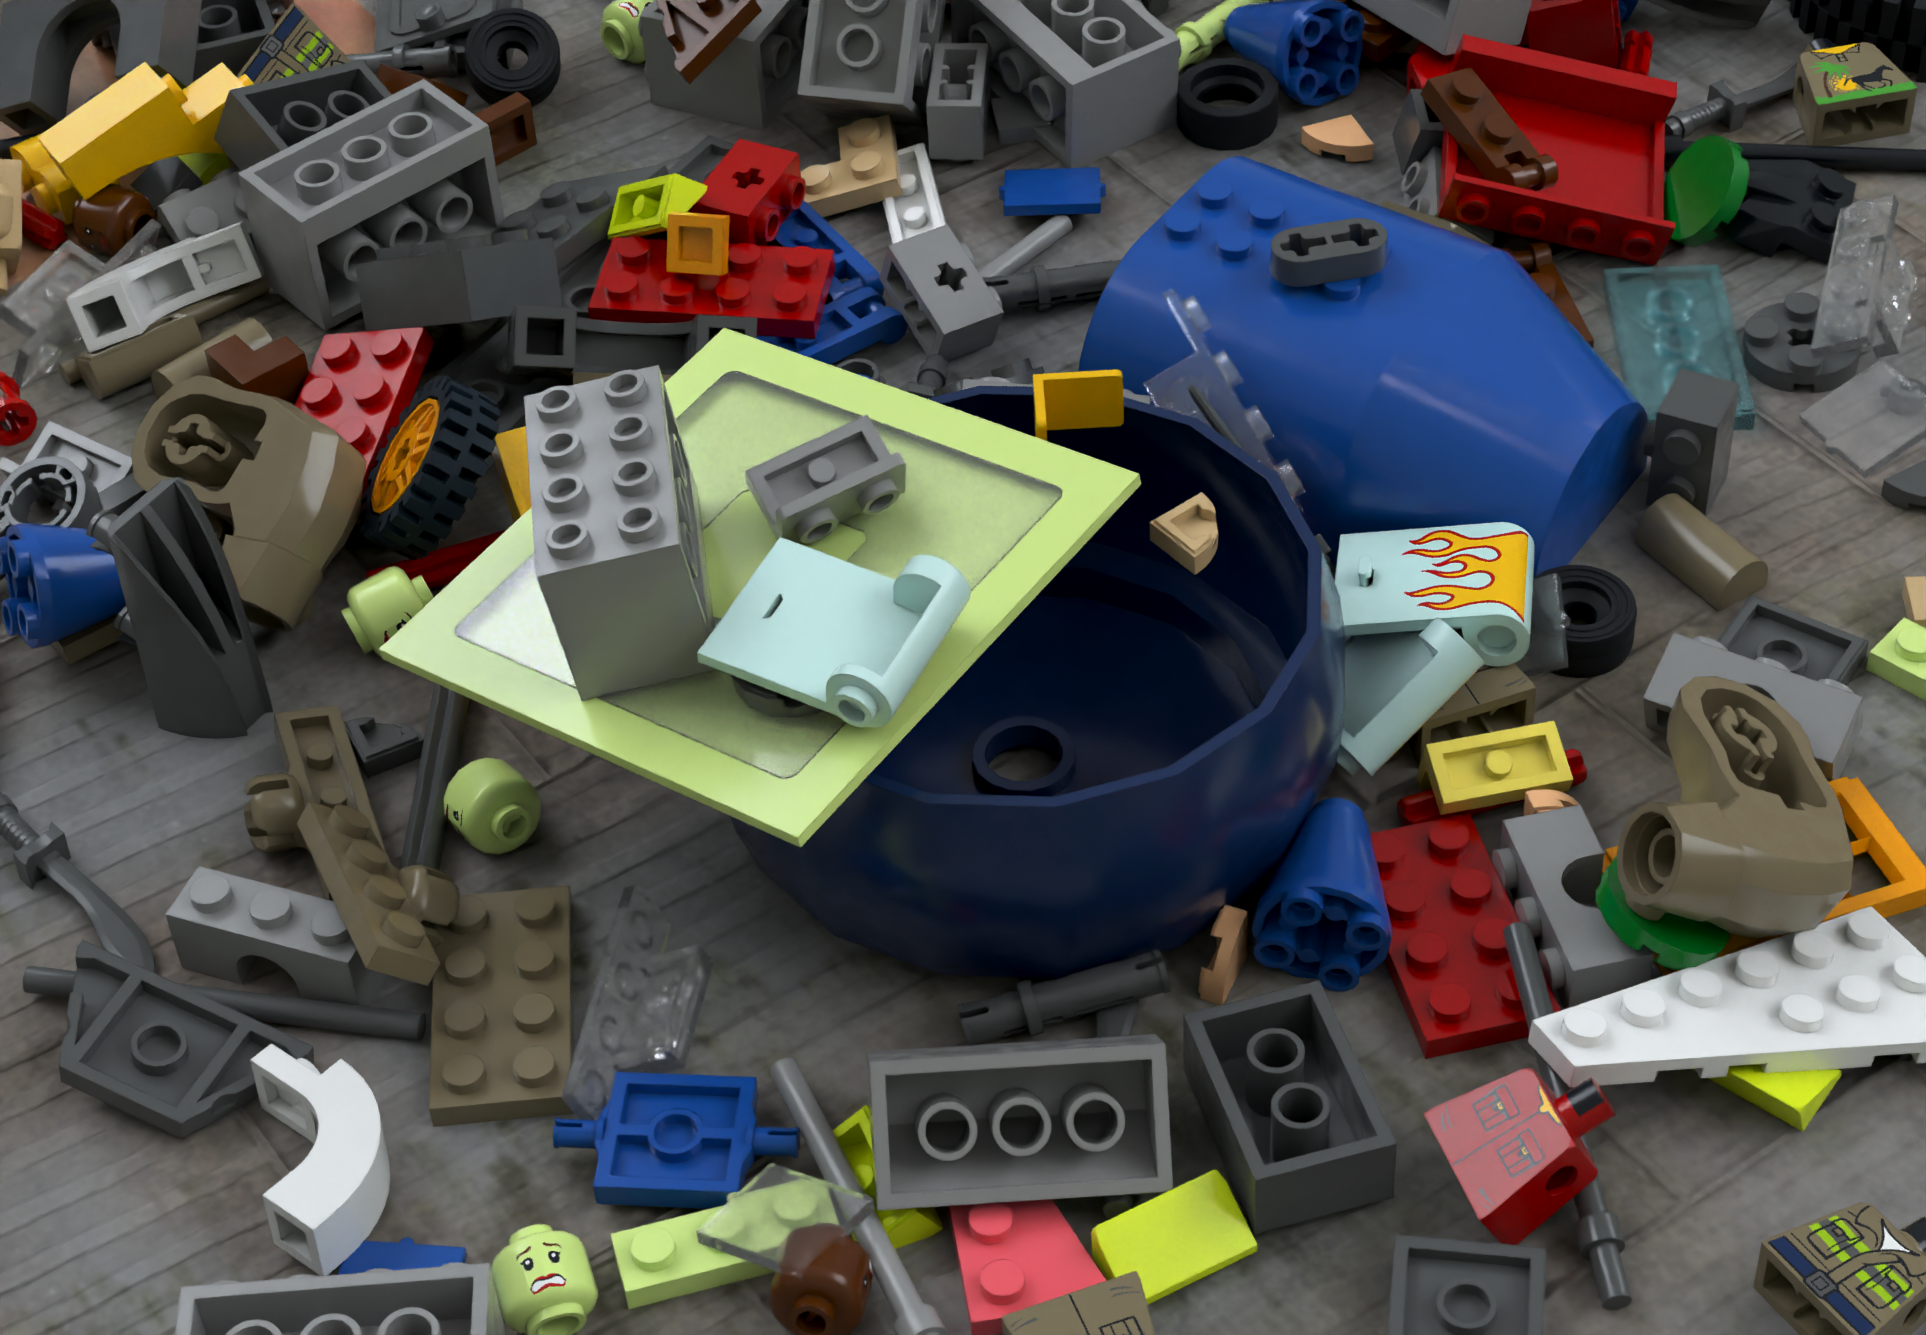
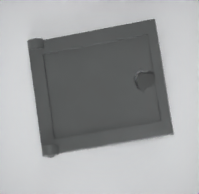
M377 0L374 52L392 51L395 45L407 44L412 49L472 29L482 17L496 10V0Z

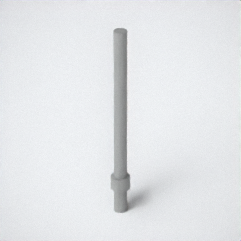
M793 1058L778 1060L771 1067L770 1074L857 1242L869 1254L873 1273L897 1317L894 1325L896 1334L948 1335L935 1308L924 1304L798 1064Z

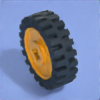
M439 375L435 377L434 381L430 380L424 385L423 392L418 391L412 398L411 407H405L399 415L397 428L394 426L391 428L387 435L388 443L386 447L380 448L375 459L379 461L377 467L369 473L367 482L370 485L363 492L361 499L363 506L360 508L358 517L361 520L358 526L359 530L362 531V535L411 560L423 559L427 556L428 551L433 552L438 548L440 539H446L451 533L453 521L459 522L466 511L465 502L468 498L473 499L478 489L475 483L478 478L484 477L489 465L485 463V459L493 453L496 442L492 441V439L498 434L499 423L496 422L500 417L499 409L496 408L498 406L497 403L475 389L445 375Z

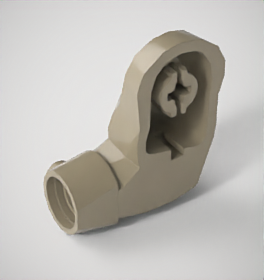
M196 375L175 383L152 405L137 430L131 452L134 481L148 492L161 480L181 477L190 486L204 511L215 513L232 524L233 536L225 535L222 549L235 579L248 621L276 631H292L295 626L305 622L312 613L314 606L313 595L324 578L322 573L346 543L359 517L367 462L364 456L335 430L278 397L237 389L214 377Z
M1718 676L1694 677L1680 688L1667 725V743L1682 788L1681 802H1652L1640 806L1628 818L1620 835L1617 850L1618 878L1623 891L1626 893L1625 900L1636 914L1648 920H1660L1665 912L1700 922L1708 921L1731 934L1751 939L1815 929L1848 893L1851 887L1854 857L1842 807L1837 796L1814 759L1810 740L1800 723L1776 701L1742 683Z

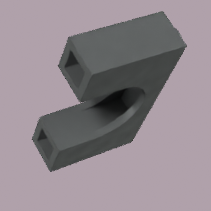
M14 0L4 3L0 23V121L23 136L47 131L64 119L67 111L71 74L79 55L97 34L117 23H121L115 78L121 79L146 62L160 78L169 73L183 90L193 83L202 0Z
M516 305L508 318L506 376L573 380V372L616 373L622 370H639L659 365L662 375H674L723 328L757 339V318L696 315L691 321L679 323H631L577 317V308Z

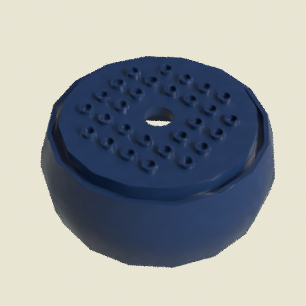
M976 386L927 398L1036 437L1033 387ZM1123 397L1124 423L1121 426L1048 430V442L1139 473L1141 485L801 848L731 817L737 834L760 870L836 937L940 975L1056 979L1097 966L1121 961L1151 952L1159 948L1160 952L1177 948L1214 923L1220 909H1223L1225 905L1237 907L1267 886L1293 837L1307 814L1316 804L1336 764L1344 729L1345 630L1340 595L1320 545L1278 474L1198 418ZM1202 492L1215 507L1218 523V546L1210 563L1194 575L1150 540V522ZM1016 746H1036L1050 751L1060 760L1059 765L1054 771L1043 778L1032 781H1012L1003 778L988 766L994 756L1005 749Z

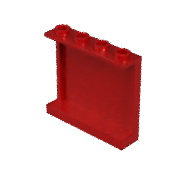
M1463 34L1447 74L1471 67L1540 155L1547 154L1554 159L1558 168V180L1554 186L1539 191L1488 181L1444 126L1438 217L1656 266L1675 230V222L1663 219L1665 121L1677 99V82Z

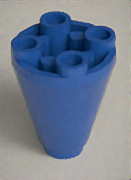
M1288 0L1251 3L1235 8L1226 19L1224 35L1232 49L1245 60L1255 62L1268 69L1277 80L1278 87L1298 103L1320 106L1333 101L1340 94L1348 95L1352 93L1359 83L1360 73L1358 67L1363 51L1361 38L1365 22L1361 13L1350 9L1343 2L1337 0Z
M20 523L11 525L7 528L6 536L0 537V575L6 574L10 599L2 600L1 609L3 623L9 636L22 635L25 643L32 649L45 647L117 615L126 606L113 555L90 547L96 539L86 535L87 529Z
M1327 798L1313 806L1289 844L1258 901L1252 923V932L1255 939L1254 955L1262 965L1269 968H1280L1295 977L1318 979L1323 987L1336 992L1354 989L1359 983L1360 976L1372 972L1386 959L1392 941L1393 930L1368 823L1364 819V814L1355 803L1349 800Z

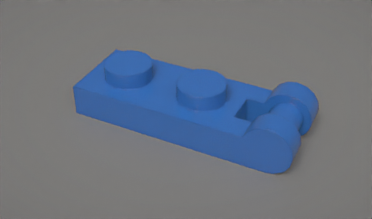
M804 200L797 210H793L779 227L774 240L766 244V246H807L815 249L834 250L836 268L825 305L863 287H872L881 296L884 294V286L879 279L878 271ZM846 277L849 279L842 283L839 281Z
M863 287L825 305L815 339L758 336L757 339L831 365L879 341L885 344L896 343L905 335L908 324L904 319V315L895 307H885V299L872 287Z

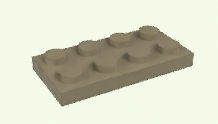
M570 885L460 895L456 920L451 921L447 926L434 923V929H436L439 936L443 937V943L434 948L440 965L433 976L429 1112L433 1127L573 1114V901Z

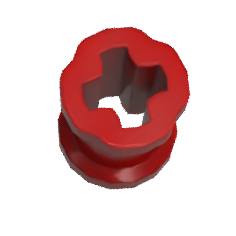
M0 371V389L4 393V396L0 397V422L4 421L9 428L6 431L0 424V445L14 446L31 436L36 428L37 416L33 407L26 400L20 399V389L17 382Z

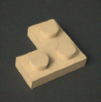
M890 114L873 119H859L851 125L838 128L841 160L825 165H812L800 171L801 177L804 178L806 183L804 201L821 217L884 201V198L902 196L903 190L897 154L896 133Z

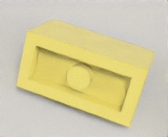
M1555 721L1426 744L1416 775L1420 790H1433L1440 815L1524 800L1525 791L1547 789L1566 792L1569 791L1573 782V776Z

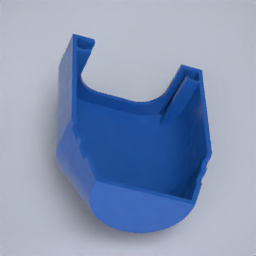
M1243 156L1229 157L1213 166L1132 245L1116 267L1098 301L1087 330L1078 371L1118 369L1123 375V389L1130 390L1137 395L1150 396V405L1198 418L1213 429L1188 391V387L1191 385L1198 388L1242 449L1278 474L1314 537L1320 533L1333 551L1327 556H1329L1331 562L1336 567L1341 534L1508 522L1524 528L1534 541V579L1546 570L1569 564L1645 470L1648 456L1643 454L1644 442L1649 429L1646 410L1509 252ZM1365 218L1380 223L1387 231L1386 264L1376 274L1303 287L1284 285L1275 280L1271 274V241L1276 234L1283 230L1344 219Z

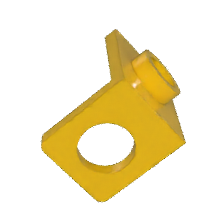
M1120 370L1033 374L1036 438L1047 441L1048 430L1121 426L1124 423L1123 375Z

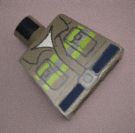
M292 2L236 77L239 78L246 74L254 84L351 61L307 14Z
M1859 1202L1772 1236L1761 1243L1753 1288L1799 1335H1911L1926 1321V1217H1920L1898 1230L1873 1205Z

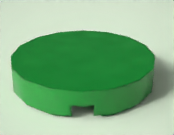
M1709 135L1696 140L1681 153L1671 167L1664 181L1663 219L1675 222V230L1670 238L1671 240L1693 248L1706 244L1718 235L1713 230L1721 221L1728 224L1737 214L1747 191L1750 174L1748 160L1741 157V152L1744 150L1739 144L1725 137Z
M1617 856L1599 878L1601 883L1595 889L1596 902L1607 925L1630 948L1639 951L1645 945L1650 950L1659 953L1655 962L1663 967L1675 970L1697 967L1709 960L1715 959L1729 940V932L1708 921L1700 922L1665 912L1660 920L1653 921L1636 914L1625 900L1626 893L1623 891L1618 878Z

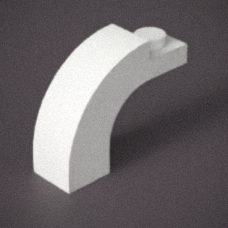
M241 221L195 238V236L125 264L79 288L66 299V302L89 353L143 334L149 325L165 315L206 297L261 278L265 272L245 224Z
M271 1043L250 1059L261 1108L314 1144L308 1156L294 1170L262 1195L272 1239L275 1245L320 1276H327L356 1251L361 1243L370 1235L386 1204L390 1186V1164L376 1099L366 1081L344 1060H338L321 1074L308 1060L304 1058L296 1060Z

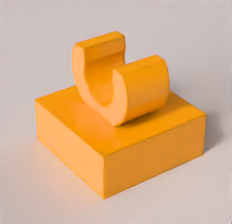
M687 212L669 213L666 272L718 276L727 274L730 216Z

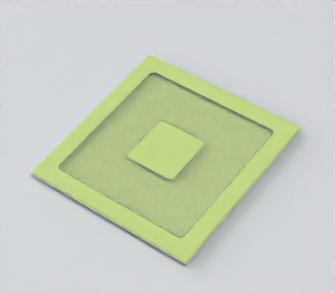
M723 328L664 383L698 488L714 626H717L778 540L746 484L745 471L867 414L890 454L899 452L906 464L905 492L900 494L899 498L890 507L879 513L866 515L861 512L838 523V526L831 534L817 542L805 544L800 541L797 543L895 580L912 557L922 554L932 555L955 566L963 574L970 586L971 596L968 603L888 724L877 728L856 727L848 724L839 716L826 711L801 717L770 716L750 708L737 694L731 675L718 669L581 701L536 578L531 508L381 646L379 652L383 660L801 848L1141 485L1140 474L739 332Z

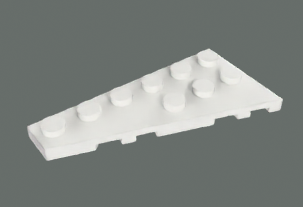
M1870 906L1822 922L1815 929L1790 933L1709 960L1697 967L1686 968L1532 1020L1528 1042L1570 1088L1578 1086L1591 1077L1598 1086L1654 1082L1658 1071L1695 1068L1700 1078L1727 1077L1729 1066L1760 1064L1764 1073L1871 1067L1875 1056L1910 1053L1916 1063H1926V957Z

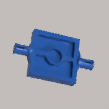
M615 1072L610 1100L600 1113L598 1120L561 1119L556 1117L553 1127L554 1148L558 1149L560 1147L596 1149L598 1163L593 1183L596 1204L711 1209L742 1201L746 1173L753 1164L756 1155L798 1158L800 1129L799 1127L757 1126L755 1114L759 1094L756 1077Z

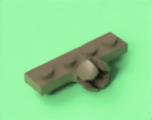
M338 705L274 713V734L286 773L256 775L245 784L244 792L247 795L253 794L251 800L244 807L247 831L250 836H254L249 838L253 848L265 854L292 851L297 847L306 848L310 852L297 825L308 801L332 809L336 805H346L364 814L370 820L371 828L383 851L386 853ZM314 861L324 897L327 900L333 901L332 896Z
M308 801L297 825L365 968L428 986L440 965V961L433 948L443 943V937L438 935L436 929L430 928V922L447 926L451 921L456 920L460 893L459 889L454 885V880L445 871L425 865H411L401 870L395 868L389 862L387 854L383 851L371 828L370 820L364 814L346 805H336L332 809Z

